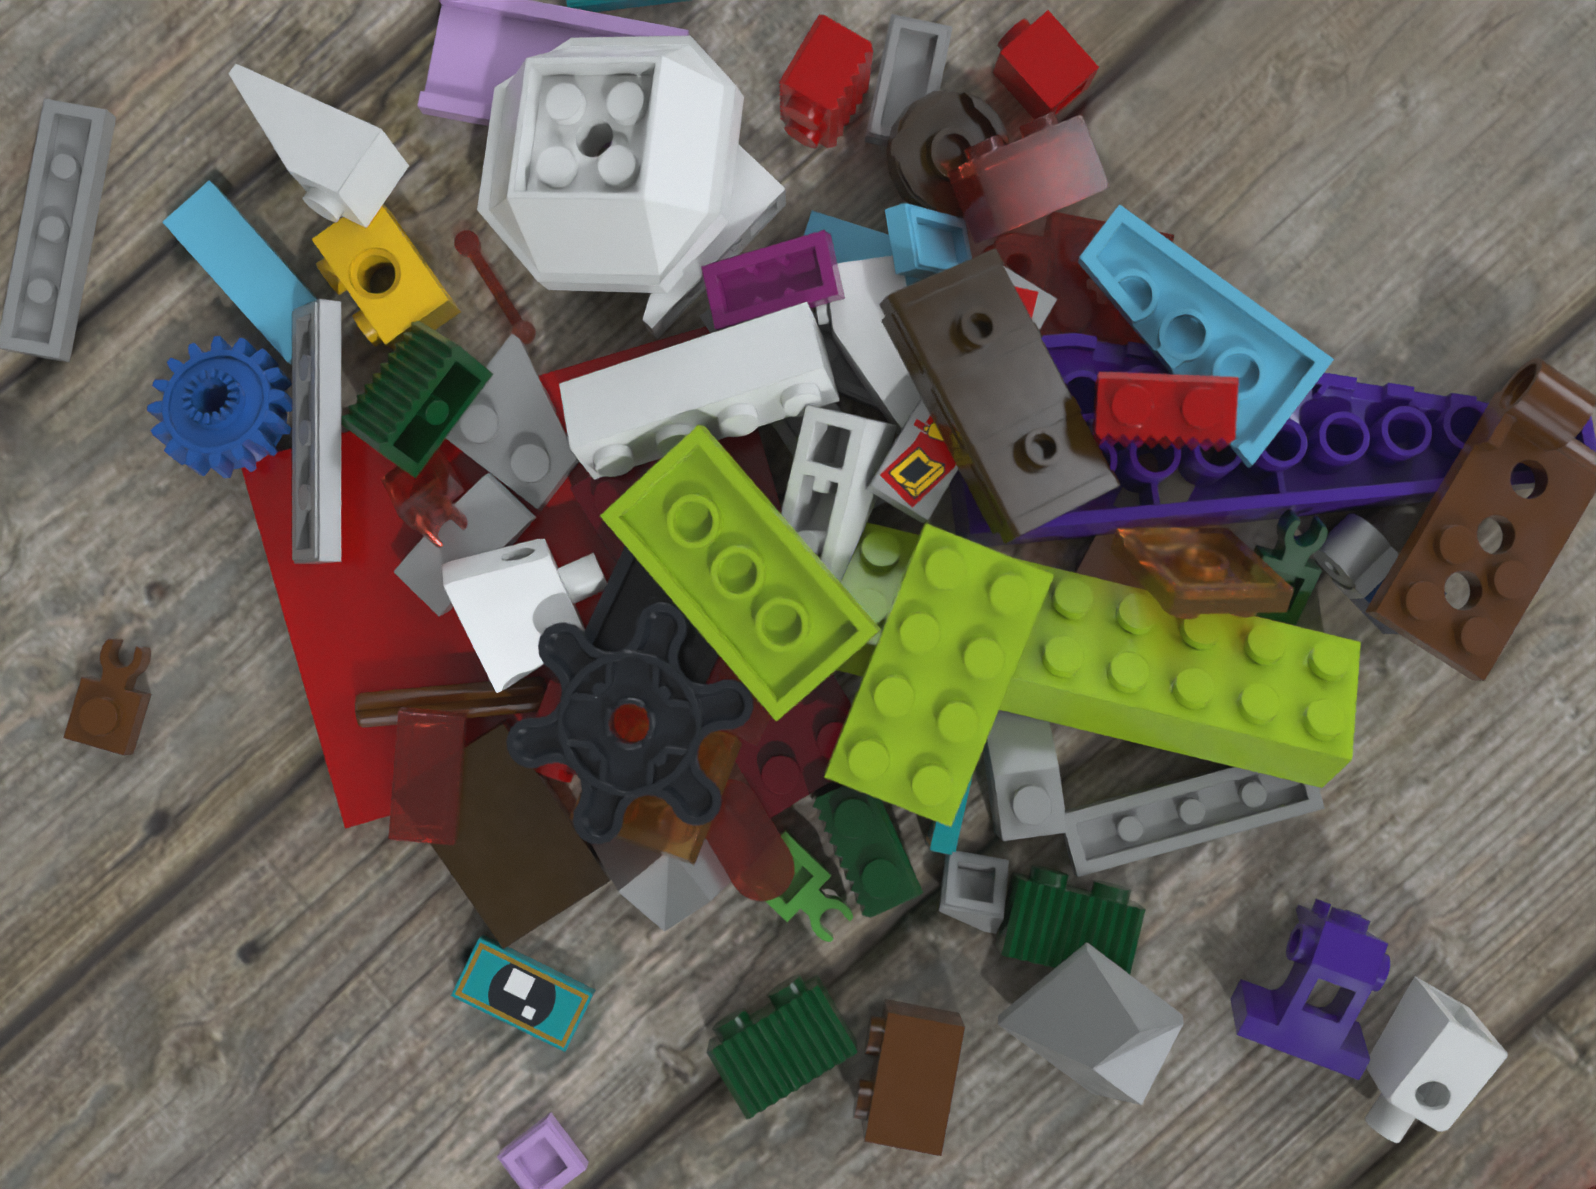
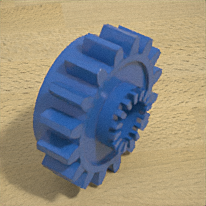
M214 336L211 343V351L204 352L195 343L189 344L188 353L190 360L183 364L179 360L170 358L167 364L174 373L170 381L157 379L152 384L153 387L163 394L162 401H156L147 405V411L160 421L151 429L152 435L166 445L164 451L181 465L186 464L198 475L205 476L211 468L223 478H231L234 469L245 467L250 472L256 470V462L268 454L275 456L278 452L275 446L280 441L282 435L290 434L292 430L287 424L288 412L292 411V398L285 392L292 386L291 380L278 367L279 364L263 348L257 351L244 338H239L232 348L221 336Z

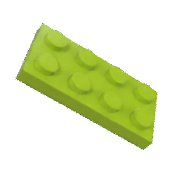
M697 425L600 515L775 721L782 718L881 631L879 626L705 426Z
M924 523L826 767L824 777L951 827L1054 574Z

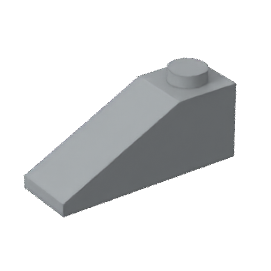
M999 710L983 748L994 833L1002 841L1067 833L1060 771L1050 722Z

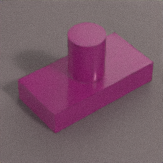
M825 230L701 266L713 323L717 331L804 302H808L809 307L814 308L845 299L832 237Z

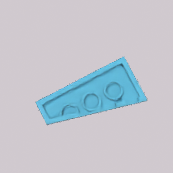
M1120 204L1079 257L1078 263L1170 374L1238 377L1236 438L1229 445L1248 468L1259 458L1334 360Z

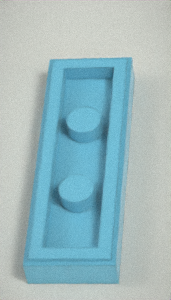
M209 180L162 223L288 363L292 364V311L295 308L318 300V298L224 193Z

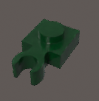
M1288 509L1284 511L1277 523L1276 532L1278 540L1274 549L1259 545L1255 546L1231 600L1239 612L1292 625L1297 624L1322 572L1315 560L1309 558L1322 547L1327 538V527L1319 517L1314 516L1309 529L1305 533L1295 536L1294 533L1301 521L1293 510Z

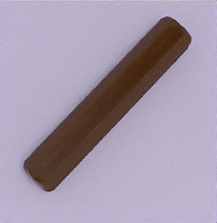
M539 676L522 678L496 693L491 681L365 692L356 696L355 715L358 725L365 728L538 712L547 685L545 679Z

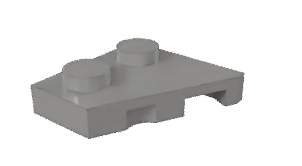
M512 333L486 366L494 375L446 439L531 505L542 511L580 461L570 450L568 434L561 425L555 407L536 373L524 343Z

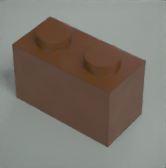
M885 999L882 1017L871 1015L864 1050L865 1055L874 1056L870 1080L859 1079L853 1107V1118L862 1120L864 1142L942 1156L965 1025L958 1012Z

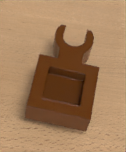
M109 638L103 644L100 652V663L103 669L101 679L93 676L81 677L63 738L125 756L134 754L152 695L151 693L134 689L137 677L150 664L151 649L147 646H136L133 660L126 667L119 660V650L123 639Z

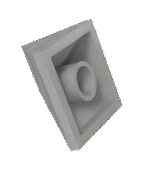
M641 796L634 799L626 809L623 827L619 834L608 843L592 844L618 892L664 932L713 900L763 852L760 845L723 800L720 811L712 821L705 825L693 826L680 820L672 807L665 800L656 796Z
M1087 942L998 1015L999 1026L1092 1094L1142 1105L1184 1024L1183 1015Z

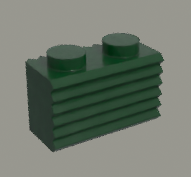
M420 321L411 322L412 331L403 333L404 340L396 343L395 352L388 353V362L380 364V373L372 374L373 383L364 385L365 392L356 395V404L349 405V414L341 416V425L414 478H417L494 375L462 347Z
M838 782L815 791L812 798V807L818 809V819L823 821V831L828 833L829 843L833 844L834 855L838 856L839 865L844 870L845 879L849 880L850 890L854 892L856 903L860 905L863 916L872 918L924 893L881 799Z
M1031 865L1029 875L1012 872L1005 900L1004 918L999 926L995 944L1001 955L1056 968L1087 942L1129 975L1131 974L1146 910L1136 901L1129 900L1131 889L1100 880H1093L1091 890L1067 885L1069 874L1037 865Z
M799 974L792 976L768 992L767 997L771 1002L750 1016L745 1008H740L721 1019L712 1027L716 1036L709 1040L706 1053L746 1119L753 1118L768 1106L774 1105L780 1099L786 1098L791 1092L797 1091L801 1086L820 1077L824 1072L830 1071L834 1066L842 1064L847 1058L853 1057L858 1052L857 1041L853 1032L850 1030L818 975L805 982Z

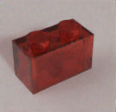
M1052 112L1018 127L1022 139L1004 146L1001 135H997L964 150L968 162L948 171L947 174L975 244L1006 233L1110 188L1082 114L1058 123L1055 112Z

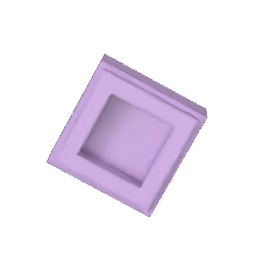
M551 1112L500 1150L497 1156L520 1189H561L585 1171L589 1164Z

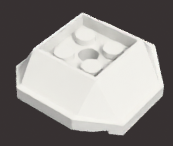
M691 36L570 38L550 52L526 58L516 74L494 87L477 210L534 278L548 290L668 293L685 274L683 269L698 257L729 223L744 96L735 83ZM612 141L609 149L602 155L597 156L599 150L606 143Z

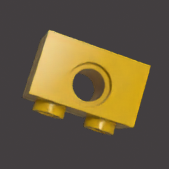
M384 204L367 228L342 217L312 238V241L324 257L316 263L317 268L338 295L345 291L349 292L360 308L352 317L363 334L375 347L384 342L385 345L395 351L396 343L404 340L403 333L412 331L411 322L420 321L436 330L461 313L394 215ZM382 267H394L395 280L393 285L383 293H371L370 280L372 275Z

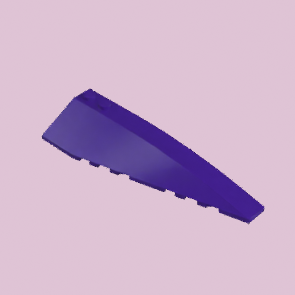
M1078 333L1042 335V340L1071 395L1075 397L1082 410L1081 414L1091 433L1093 431L1095 381L1099 372L1170 374L1146 344L1128 342L1126 345L1097 341V336ZM1324 372L1259 458L1249 468L1230 445H1227L1219 452L1215 449L1209 462H1207L1200 452V445L1191 451L1186 444L1178 450L1173 444L1164 449L1158 443L1151 449L1146 443L1137 448L1131 442L1124 448L1119 441L1112 447L1104 441L1099 448L1121 485L1004 544L999 533L992 534L959 469H957L950 481L955 532L957 536L985 547L1089 538L1167 528L1174 530L1279 519L1284 511L1288 509L1293 510L1297 517L1428 502L1432 500L1489 403L1477 401L1476 396L1450 393L1447 396L1414 391L1415 387L1394 383H1387L1384 386L1357 382L1356 377ZM1591 416L1575 439L1596 452V438ZM1152 453L1158 463V472L1145 469L1138 461L1139 456ZM1519 462L1513 468L1510 476L1513 490L1534 488L1535 479L1533 472L1528 466ZM1178 467L1182 477L1196 486L1187 502L1160 504L1158 484ZM1122 487L1128 491L1139 493L1140 506L1118 508L1113 504Z

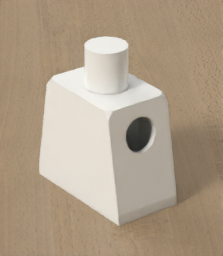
M535 539L449 561L441 565L443 586L496 693L507 689L544 665L539 657L538 643L541 634L546 628L555 623L568 622L575 624L584 632L585 628L575 603L604 591L607 585V581L594 553L558 568L545 539Z
M1414 977L1369 1055L1371 1060L1367 1070L1381 1091V1095L1366 1115L1365 1121L1376 1132L1395 1143L1401 1141L1415 1119L1422 1121L1437 1131H1446L1504 1062L1508 1053L1469 1007L1421 979Z

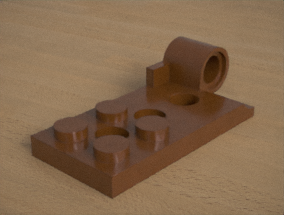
M1534 358L1525 363L1510 378L1502 391L1495 392L1365 612L1467 678L1474 681H1485L1596 493V452L1575 439L1593 414L1596 406V395L1540 358ZM1519 462L1531 469L1535 479L1534 489L1527 498L1517 495L1510 482L1511 472ZM1487 517L1495 520L1502 530L1501 545L1492 554L1486 552L1481 547L1477 537L1478 528ZM1456 572L1467 580L1470 587L1469 599L1460 609L1452 607L1446 600L1444 593L1447 579Z

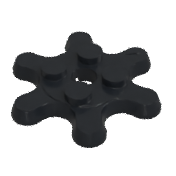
M659 602L645 608L637 619L636 631L632 641L624 649L617 652H605L596 648L587 639L583 630L575 624L568 622L555 623L546 628L540 636L538 643L539 657L544 665L551 669L558 677L562 688L561 701L557 708L547 716L526 718L517 722L510 729L507 736V750L510 757L517 764L526 768H537L548 763L557 762L569 766L576 772L581 781L582 793L580 801L574 810L573 824L578 835L588 843L600 845L614 839L623 827L624 814L628 805L634 799L641 796H656L665 800L680 820L693 826L705 825L712 821L720 811L722 804L721 791L717 784L700 768L698 760L699 746L703 739L711 732L733 730L743 726L750 719L754 710V698L745 684L735 679H723L712 684L703 685L692 682L683 674L679 667L678 653L686 637L687 623L685 616L679 608L670 603ZM634 704L647 711L649 729L645 738L638 741H630L618 734L614 725V717L620 706Z

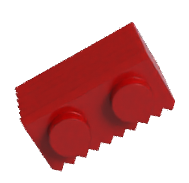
M819 14L778 82L780 84L779 100H781L780 119L786 124L784 130L799 143L816 149L819 144L826 148L837 146V137L843 136L844 126L849 125L850 116L856 114V105L862 104L863 94L868 93L873 58V48L869 40L826 15Z
M1099 372L1095 381L1092 435L1098 446L1106 441L1112 447L1119 441L1124 448L1133 442L1137 448L1146 443L1152 449L1159 443L1164 449L1173 444L1179 450L1186 444L1191 451L1200 445L1204 451L1214 446L1219 452L1236 438L1238 377Z

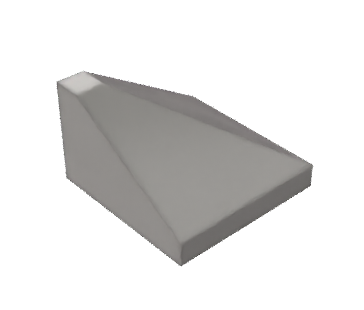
M961 851L952 852V855L945 854L939 911L984 932L996 934L1004 918L1009 860Z

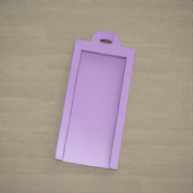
M439 0L442 5L425 92L420 91L417 107L422 114L489 126L494 87L516 74L528 57L550 52L570 38L690 36L689 30L532 0ZM612 141L606 143L602 148L609 149Z

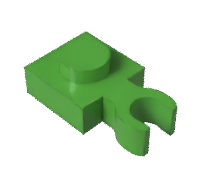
M786 829L741 874V879L786 922L801 908L809 916L810 924L815 934L826 942H831L834 938L833 934L820 922L823 912L832 908L838 909L849 921L853 919L852 910L845 900L836 895L826 894L820 889L832 876L831 872Z

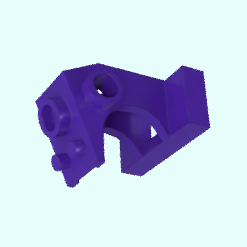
M1316 898L1312 909L1299 904L1296 908L1299 923L1293 928L1286 948V957L1288 960L1293 961L1294 964L1283 985L1278 989L1270 990L1240 979L1230 998L1236 1034L1360 1080L1371 1059L1360 1023L1355 1020L1372 991H1379L1387 980L1390 970V957L1385 952L1388 943L1367 932L1371 921L1361 917L1362 915L1347 909L1342 910L1337 907H1331L1330 903ZM1318 978L1340 986L1332 1002L1325 1007H1316L1306 1003Z

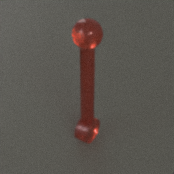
M470 230L459 232L454 239L456 250L462 256L470 258L512 325L511 334L513 333L524 345L530 344L535 339L536 329L531 322L524 321L482 256L479 237Z

